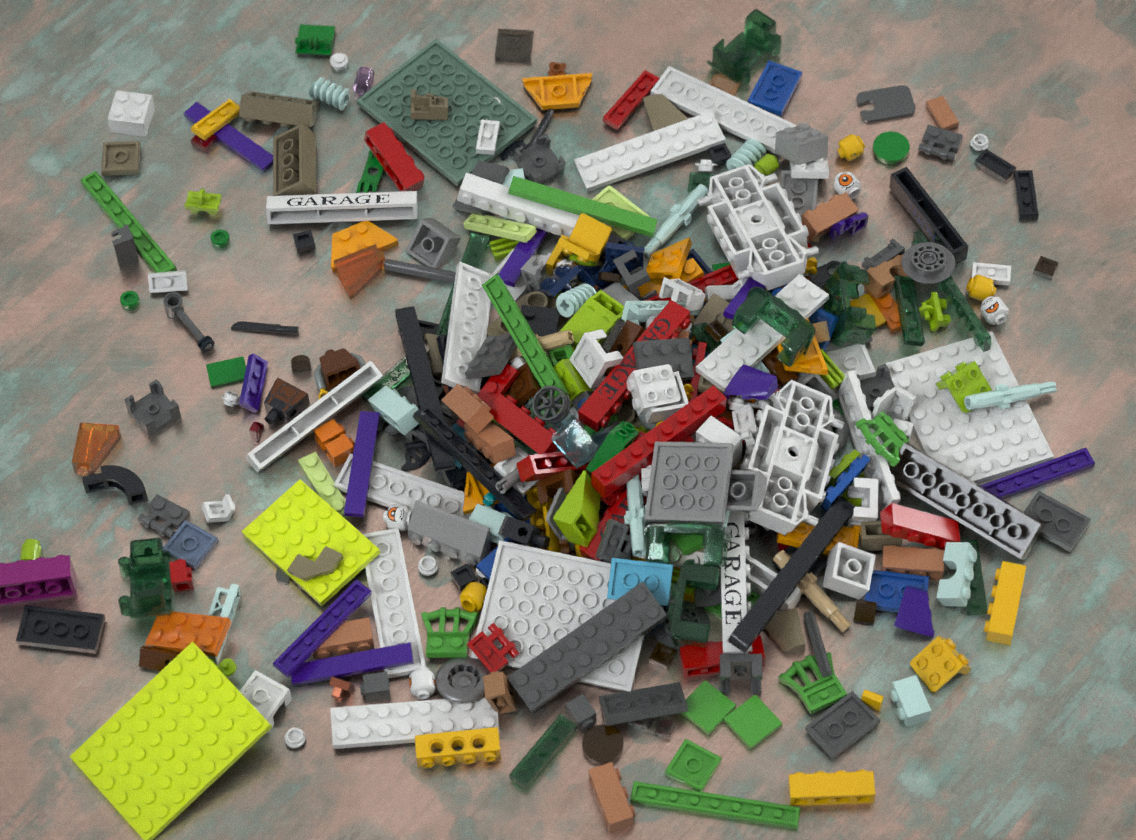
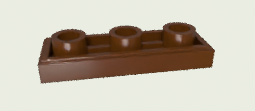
M626 320L607 353L619 351L623 357L645 329L638 324ZM615 366L608 367L604 375L608 376Z
M776 347L761 360L770 374L777 376V383L780 387L785 386L791 380L797 382L799 377L794 371H785Z
M142 646L140 648L139 667L161 671L170 663L169 660L172 661L180 653Z

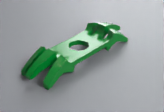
M369 150L368 159L356 193H361L363 185V193H369L371 186L373 187L372 193L377 192L384 168L377 158L373 157L371 150ZM377 168L379 171L376 175H370L368 170Z

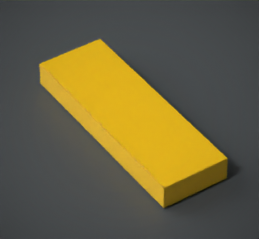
M228 99L191 126V132L206 140L236 118L240 113V106L231 99Z

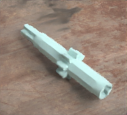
M699 184L681 204H674L669 210L671 212L670 217L661 225L644 247L647 258H650L651 254L668 241L681 225L685 224L687 226L692 221L691 214L699 206L697 199L707 196L709 192L707 187Z
M1051 381L1014 387L1004 384L995 385L996 390L966 396L964 402L968 410L995 405L997 408L1001 407V409L1010 408L1009 403L1056 392V383Z
M638 474L626 483L628 511L624 515L625 525H630L633 555L643 557L647 555L645 525H648V522L644 520L643 494Z

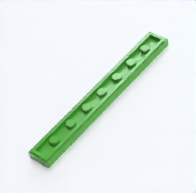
M96 170L80 179L83 187L118 229L126 224L128 225L134 238L136 250L154 272L177 271L174 263Z
M513 176L508 194L577 215L583 213L600 222L649 237H653L657 219Z
M496 273L482 284V287L541 388L555 386L569 395L568 390L500 275ZM555 391L554 399L560 394V392Z
M633 781L630 803L790 829H798L801 807Z

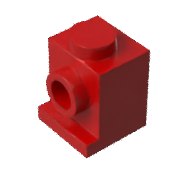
M178 559L174 562H169L171 584L174 593L194 590L191 567H187L186 560Z

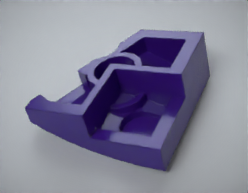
M859 212L835 223L829 231V236L835 240L846 231H849L853 236L867 226L869 215L865 212Z
M743 364L729 382L723 395L727 399L730 398V395H742V399L755 398L767 400L778 389L777 376Z
M908 585L905 588L894 626L933 637L935 631L933 630L931 620L932 613L929 608L928 592Z

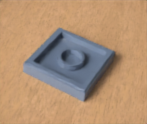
M185 520L162 548V552L175 560H186L187 567H191L195 571L217 544L218 538Z

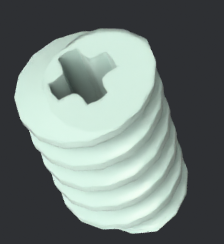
M320 77L310 86L309 96L343 111L349 102V89L345 88L343 90L342 85L337 87V83L333 82L331 84L330 80L325 81L324 77Z
M747 139L736 153L727 160L728 170L730 171L747 164L753 166L757 163V160H760L766 154V149L757 140Z
M589 284L576 286L558 296L556 300L557 310L562 316L570 317L580 309L588 298L597 292Z

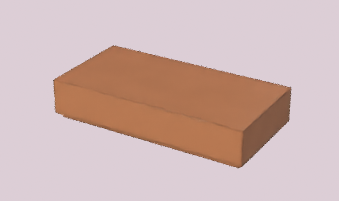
M944 96L926 101V106L939 128L949 130L959 126V121Z

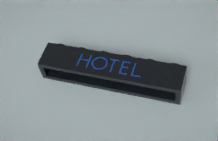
M906 166L892 173L889 188L932 243L946 247L953 254L955 265L966 260L969 246Z

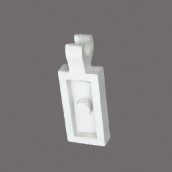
M749 403L732 411L735 432L745 440L747 447L755 444L752 433L757 431L753 408Z

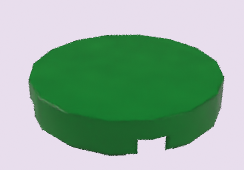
M883 132L873 142V154L884 164L894 165L897 162H903L909 155V141L898 132Z

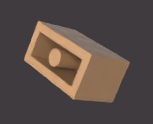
M496 671L483 676L485 699L494 711L498 712V715L517 711L515 688L503 672Z

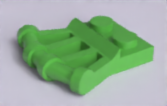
M883 411L873 420L863 418L857 421L855 425L863 433L866 439L865 442L868 445L871 444L875 449L874 452L888 460L892 467L896 466L900 461L899 450L904 443L909 441L905 433ZM869 428L874 429L875 432L872 434ZM877 436L884 442L882 445L876 439ZM888 446L891 452L887 451L885 448Z
M440 607L439 610L421 613L427 631L426 658L467 657V643L469 642L471 632L479 620L478 612L473 611L471 613L460 609V607H455L454 609ZM446 617H454L453 631H445ZM440 618L439 631H433L429 621ZM460 618L469 620L463 631H459Z
M831 652L826 653L832 671L831 676L826 678L821 676L816 656L811 655L806 656L800 662H793L792 666L785 673H781L778 676L779 681L783 685L789 686L798 693L800 700H802L810 715L837 703L847 695L834 673ZM804 668H811L818 680L812 683ZM796 673L803 681L804 687L791 679Z

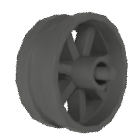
M545 386L535 394L532 407L538 418L547 423L556 424L567 417L571 402L566 392L555 386ZM555 391L560 392V394L554 399ZM561 399H563L562 405L558 403ZM546 409L544 415L542 416L541 410ZM551 411H552V413H553L554 416L551 417V418H548L549 415H550V413H551Z

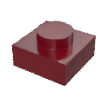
M213 134L206 140H203L195 135L191 139V144L207 152L217 141V136Z

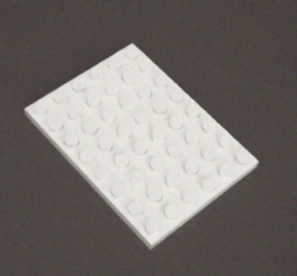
M993 332L885 363L890 370L889 380L893 387L897 385L916 396L908 416V421L914 423L913 431L922 451L978 484L1054 459V455L1026 400L1009 403L1010 408L1001 409V407L997 408L995 405L972 409L968 413H962L948 388L939 390L935 384L941 380L940 376L947 371L953 372L956 370L955 366L960 362L965 361L968 363L975 361L992 390H996L995 385L1000 384L1008 385L1009 387L1019 386Z
M499 540L476 636L483 631L488 637L492 634L488 627L495 623L498 628H502L507 639L510 642H514L516 649L520 653L515 659L510 654H507L505 658L509 661V664L506 667L521 668L616 601L607 599L611 564ZM644 635L578 682L631 692ZM498 640L493 642L498 650L503 648V645ZM472 652L471 658L478 659L477 656Z

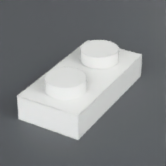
M481 119L476 145L477 154L495 155L500 121Z
M973 262L972 277L978 274L991 278L996 285L1010 286L1011 266Z
M186 270L148 273L149 293L188 290Z

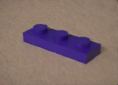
M254 353L248 356L239 401L240 406L253 413L259 411L268 361Z

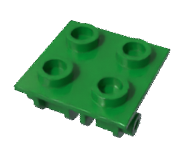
M300 24L298 37H295V54L331 55L335 26Z

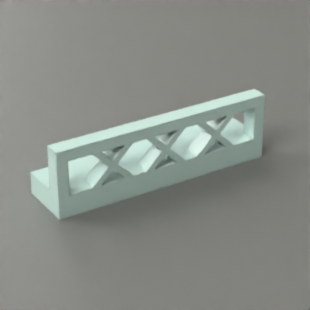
M626 301L621 319L625 322L626 320L632 321L638 319V322H646L650 316L659 315L669 301ZM676 302L677 304L685 308L686 302ZM700 310L690 311V315H699Z
M231 583L230 589L217 587L208 615L214 616V614L222 611L220 617H227L233 621L241 597L239 585ZM221 594L227 595L223 605L219 602ZM226 635V637H225V640H224V642H223V644H222V647H221V649H220V652H219L218 656H217V657L207 656L209 659H212L217 665H218V662H219V659H220V656H221V653H222V650H223V647H224V644H225L227 635Z

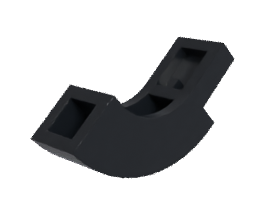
M105 465L100 466L101 473H93L82 477L86 494L106 489H115L125 494L129 505L148 501L143 482L134 472L127 468Z

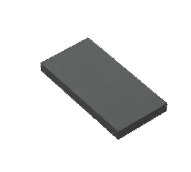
M680 682L631 690V692L625 691L599 696L606 726L688 712V705Z

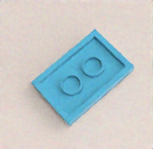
M612 558L607 599L617 600L643 581L661 606H669L674 566Z

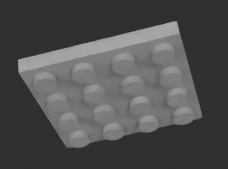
M655 442L644 520L647 522L724 524L734 445L732 443Z

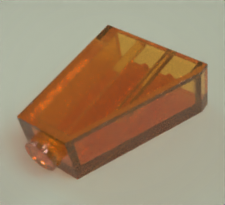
M376 245L334 260L335 272L349 299L354 298L384 270L383 261H385L383 251H379Z
M80 422L71 462L75 473L86 475L97 471L121 439L119 425Z

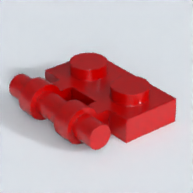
M492 623L488 627L492 634L487 637L481 631L467 643V646L490 673L499 672L509 664V661L505 658L507 654H510L514 659L520 655L513 641L510 642L507 639L502 628H498L495 623ZM498 640L503 645V648L498 650L493 644L494 641Z

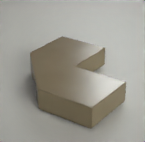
M327 546L324 547L315 562L298 554L287 571L289 574L304 581L323 574L329 575L335 571L343 559V554Z

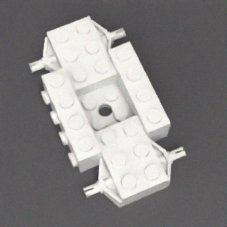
M747 164L710 177L707 196L697 199L699 206L708 203L713 204L707 206L709 214L706 215L708 224L739 281L752 277L757 282L765 285L767 290H771L790 283L799 274L803 276L807 258L819 254L817 246L808 249V229L806 225H802L799 213H795L794 204L788 200L786 190L782 189L779 183L766 186L768 183L777 181L776 174L764 176L752 165Z
M793 380L789 381L780 391H776V393H773L768 398L773 401L774 407L766 404L762 411L758 410L755 416L757 431L752 433L755 444L746 447L745 456L740 470L761 471L767 477L765 499L757 511H748L749 520L783 535L793 531L802 522H807L814 526L817 525L819 518L808 515V513L810 514L819 502L822 503L826 496L824 488L830 481L831 476L828 473L834 465L833 455L836 454L839 443H837L839 435L825 428L828 425H832L841 430L844 426V422L834 418L831 396ZM788 450L794 451L796 457L791 456Z

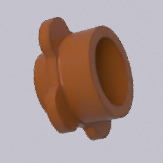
M549 63L550 70L548 71V76L566 75L564 71L567 65L565 63Z

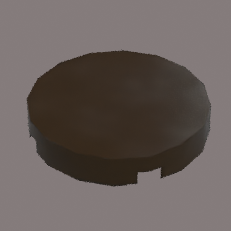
M601 724L593 726L583 736V752L586 758L594 764L604 765L615 762L623 753L624 742L622 735L616 728L610 725Z

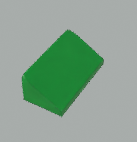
M241 356L207 364L206 368L211 388L244 381L246 371L244 357Z

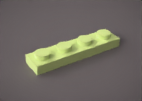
M471 214L463 222L465 229L525 243L537 232L536 227L533 225L488 215Z
M316 451L299 459V465L317 495L342 517H347L344 516L346 501L339 489L334 487V481Z

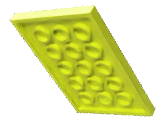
M300 479L241 531L253 545L321 606L381 553L377 546ZM325 546L343 554V559L335 571L329 575L323 574L304 581L289 574L287 571L298 554L314 562Z

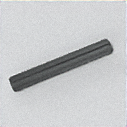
M386 259L384 263L385 270L450 283L455 282L456 272Z
M810 610L805 612L803 616L821 676L826 678L832 675V671L814 611Z

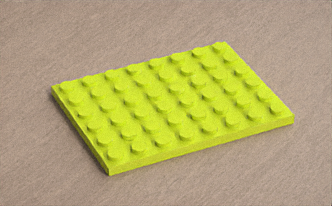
M192 642L69 757L143 840H153L272 728V725Z

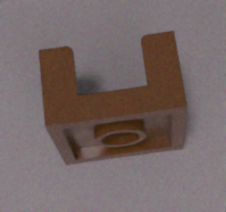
M527 362L518 369L520 374L503 395L505 397L510 395L517 400L518 403L516 405L518 407L522 406L531 397L534 398L535 394L541 389Z
M568 469L536 482L540 505L547 506L546 503L549 502L548 496L554 499L559 488H564L565 493L569 494L580 474L572 469Z

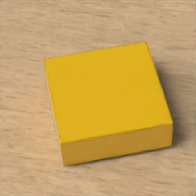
M864 689L861 700L870 709L880 712L884 697Z

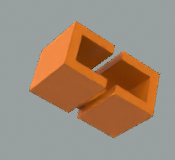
M334 419L313 430L315 441L323 452L328 451L326 456L335 468L345 463L350 453L353 454L354 441L352 438H347L344 427L341 424H337Z

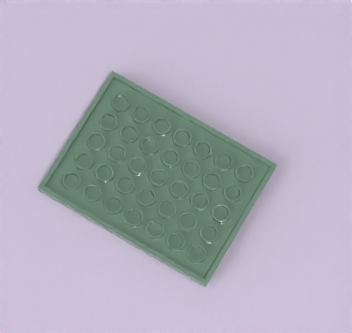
M437 39L433 40L357 99L358 106L380 124L385 122L388 127L392 128L397 138L457 187L462 184L466 173H472L479 160L484 162L491 161L537 124L536 117ZM411 89L417 90L416 94L422 96L430 93L434 96L448 98V120L411 119ZM493 97L499 98L501 103H499V101L497 99H494ZM481 119L500 121L495 155L476 153Z

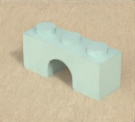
M946 542L943 561L950 569L957 570L952 578L940 579L937 599L943 606L967 607V601L971 595L970 583L974 578L973 565L977 560V552L969 542Z

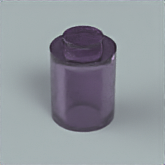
M360 67L357 69L353 90L360 96L372 88L375 72L371 68Z

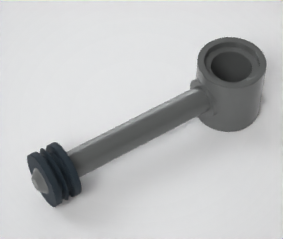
M176 292L165 295L163 303L166 315L173 319H181L199 341L198 347L202 352L211 350L215 342L210 336H204L186 315L182 296Z

